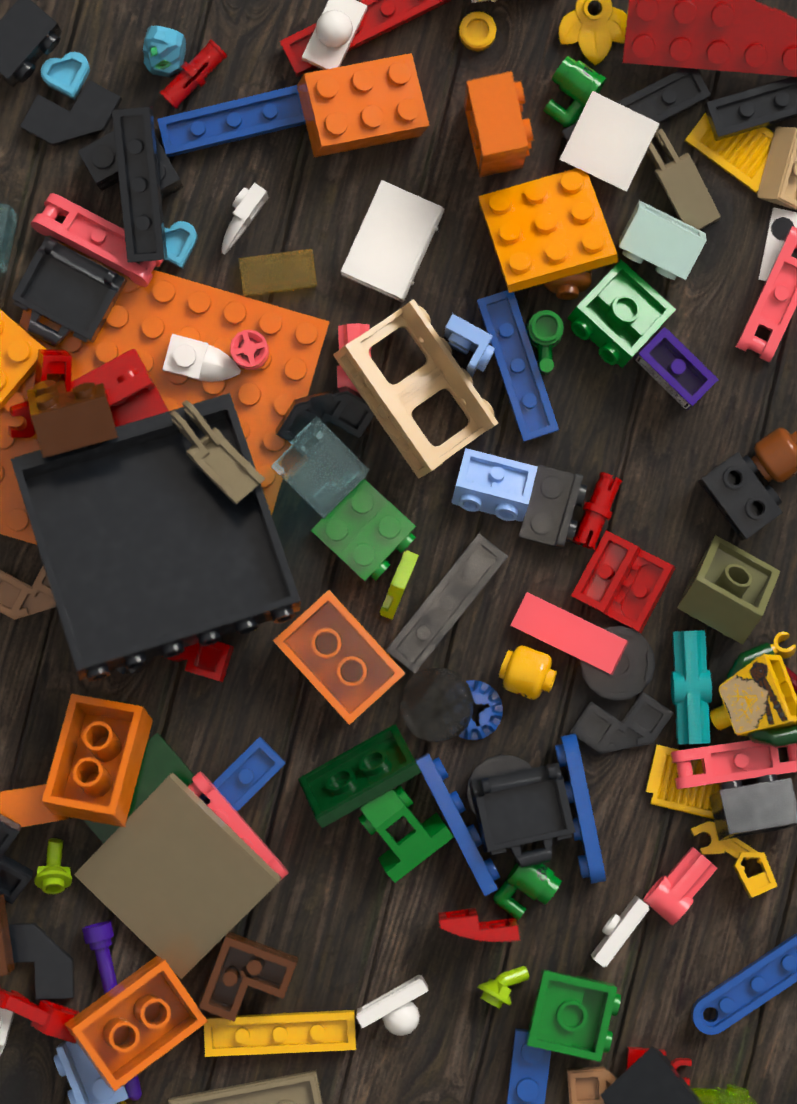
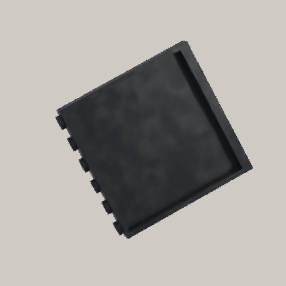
M230 393L192 404L210 428H217L225 439L255 468ZM185 407L172 410L176 411L186 421L199 440L205 436L185 413ZM172 411L116 427L118 438L45 458H43L41 450L11 458L79 680L87 678L88 681H97L109 676L111 670L125 666L126 670L136 669L147 664V659L159 655H162L163 658L174 657L185 651L184 647L197 643L200 646H209L219 642L223 635L235 631L237 635L247 634L258 629V624L271 620L276 624L286 622L294 618L295 613L300 611L301 601L261 483L235 505L188 457L186 451L193 445L172 422L173 418L170 415Z

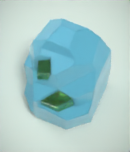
M150 26L147 29L143 45L145 66L152 74L164 77H171L182 70L180 66L183 64L186 51L184 34L167 27Z

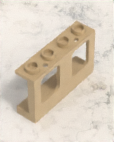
M414 299L333 354L418 479L436 469L446 459L487 430L499 424L494 417L492 406L488 401L481 398L473 386L470 374L459 366L452 356V350L448 342L444 338L439 337L431 325L428 313L424 308L418 306ZM398 328H405L425 355L426 363L398 384L392 385L386 380L370 357L369 350L373 345ZM446 389L467 416L468 425L441 445L433 446L414 421L412 411L438 391Z

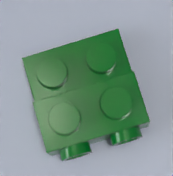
M620 260L576 306L567 319L572 322L571 329L577 337L583 340L590 339L600 348L599 355L606 363L610 365L617 363L623 368L676 309L625 262Z
M362 476L311 529V532L365 582L370 576L376 581L391 565L386 559L396 549L402 554L416 539V536L412 534L416 526Z
M542 969L526 1045L601 1062L603 1053L608 1054L612 1043L613 1032L609 1031L608 1028L611 1015L617 1016L620 1007L621 994L616 993L618 987L608 982Z

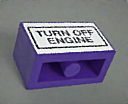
M666 327L634 358L686 410H689L719 380Z

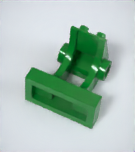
M400 785L361 806L359 809L363 814L358 817L371 836L378 832L390 847L378 860L394 883L454 838V835L437 812L421 824L408 808L413 804V801ZM404 816L414 830L397 842L388 832L387 828Z

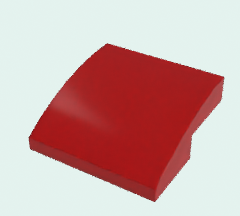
M606 530L571 596L621 624L642 633L676 568L674 565Z
M476 908L439 912L440 928L452 934L490 942L520 940L518 924L514 917L478 922Z

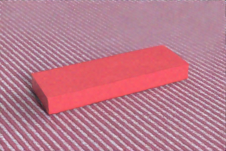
M526 592L510 625L610 675H613L628 644L627 640Z

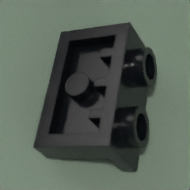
M538 465L529 505L518 537L560 549L564 547L565 541L572 543L578 521L571 520L575 505L582 507L588 486L581 484L583 475Z

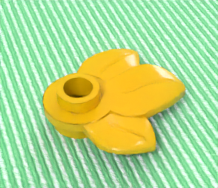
M577 0L575 9L566 14L560 22V44L568 45L578 42L583 55L592 64L597 65L607 56L612 46V41L624 44L627 14L618 8L612 7L611 0ZM592 1H598L601 6L600 12L597 15H591L588 12V5Z

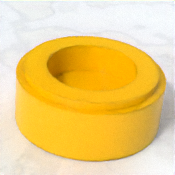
M480 11L469 13L461 21L459 28L460 40L465 47L473 51H482L489 48L496 37V24L493 18L487 13Z

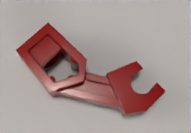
M39 349L34 384L45 381L47 374H60L58 381L64 380L67 392H71L72 356L66 350ZM29 401L10 406V415L12 417L22 416L24 421L18 427L8 426V435L11 438H30L34 436L36 432L30 415Z
M0 987V1008L10 1010L32 1020L30 1025L43 1034L76 1044V1040L64 1024L79 1014V1011L48 1000H40L39 1005L30 1002L28 998L17 991L11 990V992H8Z

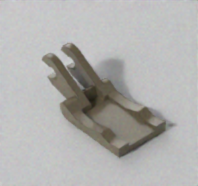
M657 128L655 132L656 139L671 162L663 163L652 142H650L646 153L657 168L654 171L655 175L664 188L678 219L698 230L719 221L721 216L689 153H685L678 157L662 128Z
M185 400L182 403L185 407V413L205 435L199 440L186 421L176 411H172L170 413L173 418L172 422L193 445L186 451V454L236 505L262 483L265 478L225 439L217 428L211 429L198 410L189 401Z

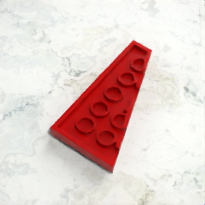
M628 0L622 61L629 64L797 77V18L756 0Z

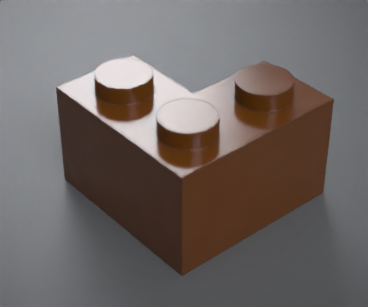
M45 380L35 384L33 389L27 390L30 415L43 458L118 438L103 383L97 385L92 382L83 383L74 387L73 391L67 392L64 380L59 382Z
M231 932L227 933L199 1009L235 1022L248 986L284 999L298 957Z

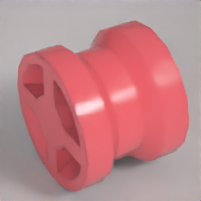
M243 330L232 339L230 345L231 355L236 364L241 368L256 370L266 363L269 356V347L265 338L259 332Z

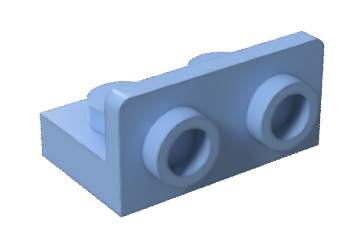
M452 314L445 327L444 337L448 338V344L456 351L465 355L468 354L469 350L474 352L467 367V372L473 377L477 369L484 372L494 353L495 348L490 345L493 335Z
M465 448L451 503L467 511H481L496 515L505 521L516 520L522 522L529 505L538 467Z
M64 1041L56 1048L57 1055H54V1062L60 1076H66L70 1084L71 1090L68 1091L70 1104H116L129 1099L125 1084L116 1091H113L106 1085L77 1042L75 1044Z

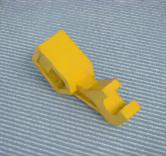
M707 821L690 829L693 837L700 833H706L710 836L711 842L709 846L699 849L702 855L724 854L726 852L736 859L733 867L749 898L777 887L764 852L756 851L738 838L719 841L715 822ZM757 859V863L761 865L763 872L748 878L744 872L745 867L741 866L742 860Z

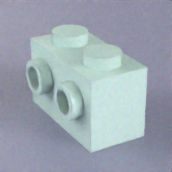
M639 200L619 238V247L624 249L622 254L634 262L642 264L643 260H646L657 266L655 270L659 274L675 280L677 276L686 280L707 238L706 233Z

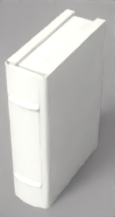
M381 180L341 269V275L393 299L404 302L411 285L414 284L413 280L435 231H438L437 226L445 209Z

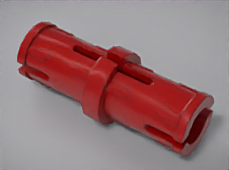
M210 39L208 44L189 63L185 61L180 66L182 71L159 93L172 107L177 109L198 85L202 87L206 83L205 78L224 58L228 57L227 54Z
M600 472L589 502H585L582 508L585 513L573 538L574 543L578 545L581 543L583 544L582 547L595 550V545L603 525L612 516L610 508L619 486L622 484L621 479L617 477L612 479L613 475Z

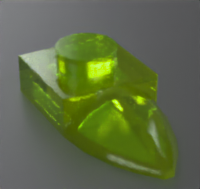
M728 1084L726 1090L718 1087L716 1089L691 1088L703 1104H757L753 1097L748 1096L749 1090L736 1085Z

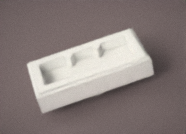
M635 895L620 916L613 914L603 927L602 932L606 935L591 954L593 960L601 966H608L649 911V906Z

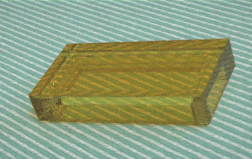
M313 249L239 258L244 297L318 287Z

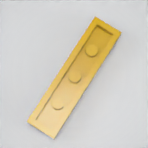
M355 1010L237 1015L235 1022L220 1016L205 1017L208 1021L204 1024L205 1057L356 1050Z

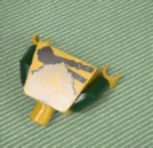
M779 632L775 636L773 644L766 642L738 655L727 673V680L719 686L718 691L724 705L710 712L711 721L718 730H723L732 725L737 736H748L754 743L774 747L797 744V695L782 659L793 656L796 651V645H792L787 649H783L778 645L780 642L789 639V633Z

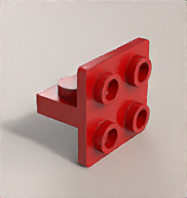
M135 349L123 353L71 382L72 391L74 387L83 383L104 384L115 427L169 411Z

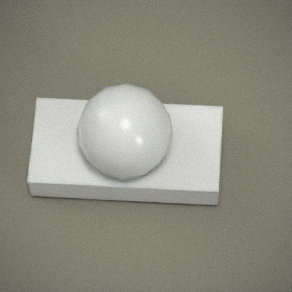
M328 0L322 15L317 20L315 30L302 55V60L323 70L340 67L367 11V5L356 0Z
M417 975L358 1008L356 1018L361 1027L364 1028L382 1018L384 1026L390 1033L398 1036L412 1033L419 1024L420 1014L416 1005L411 1001L429 991L425 979L422 975Z

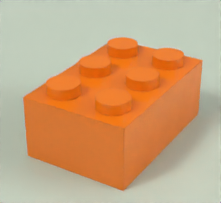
M412 53L305 73L297 84L314 157L420 137L430 126Z
M512 71L466 81L464 109L479 177L523 168L526 156H530L529 149H531V141H533L531 123L529 118L522 119L521 112H523V104H525L521 81L514 82Z
M330 590L324 593L273 640L349 725L406 674Z
M71 694L42 798V803L53 814L125 827L153 723L145 708L138 705Z
M156 956L64 1025L106 1085L113 1091H116L208 1021L166 960Z

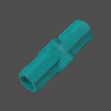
M705 630L672 632L674 671H671L670 682L672 704L676 708L677 744L711 743L709 703L712 701V681L710 670H707Z

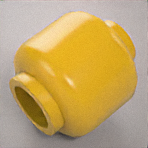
M521 645L514 652L508 650L499 672V678L503 679V686L507 691L535 700L540 697L543 690L546 692L551 691L557 671L551 669L552 659L548 654Z

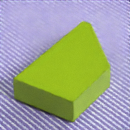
M408 550L404 551L379 612L382 616L393 620L419 555Z

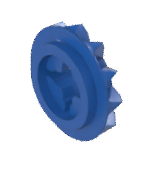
M477 680L464 681L475 704H489V707L479 712V726H476L475 721L469 717L467 725L457 736L467 740L483 739L493 733L500 724L503 715L502 701L495 689L487 683ZM463 683L457 686L462 695L467 692L466 686ZM454 689L447 694L450 703L458 699ZM462 703L454 707L457 714L465 709ZM449 711L443 715L446 724L454 720ZM468 716L461 720L463 725H465ZM457 724L449 728L454 734L460 730Z

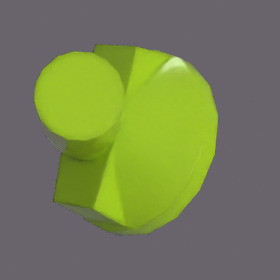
M57 838L48 840L46 866H38L36 877L34 878L35 885L47 894L61 893L72 884L70 867L61 866L63 840Z
M521 966L501 973L495 980L489 978L488 982L479 984L477 987L483 991L480 998L498 1009L501 1008L503 1003L510 1006L512 1003L509 995L511 989L508 987L529 980V972L525 966Z

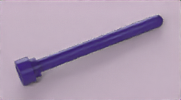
M111 921L99 922L82 928L85 944H89L90 950L95 951L104 994L118 985L109 946L112 945L111 938L114 937ZM136 1075L125 1084L128 1097L132 1101H137L142 1096L139 1077Z

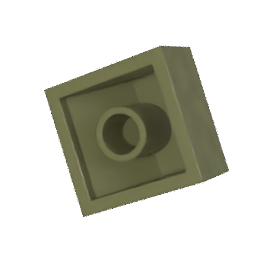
M715 535L688 582L677 608L743 645L763 617L780 570Z

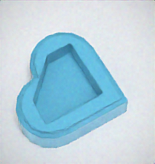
M69 52L62 59L50 58L46 60L41 67V76L49 87L75 100L89 75L90 66L84 55L78 52Z
M179 221L174 223L170 229L165 228L167 259L165 260L183 269L197 242V233L190 223Z

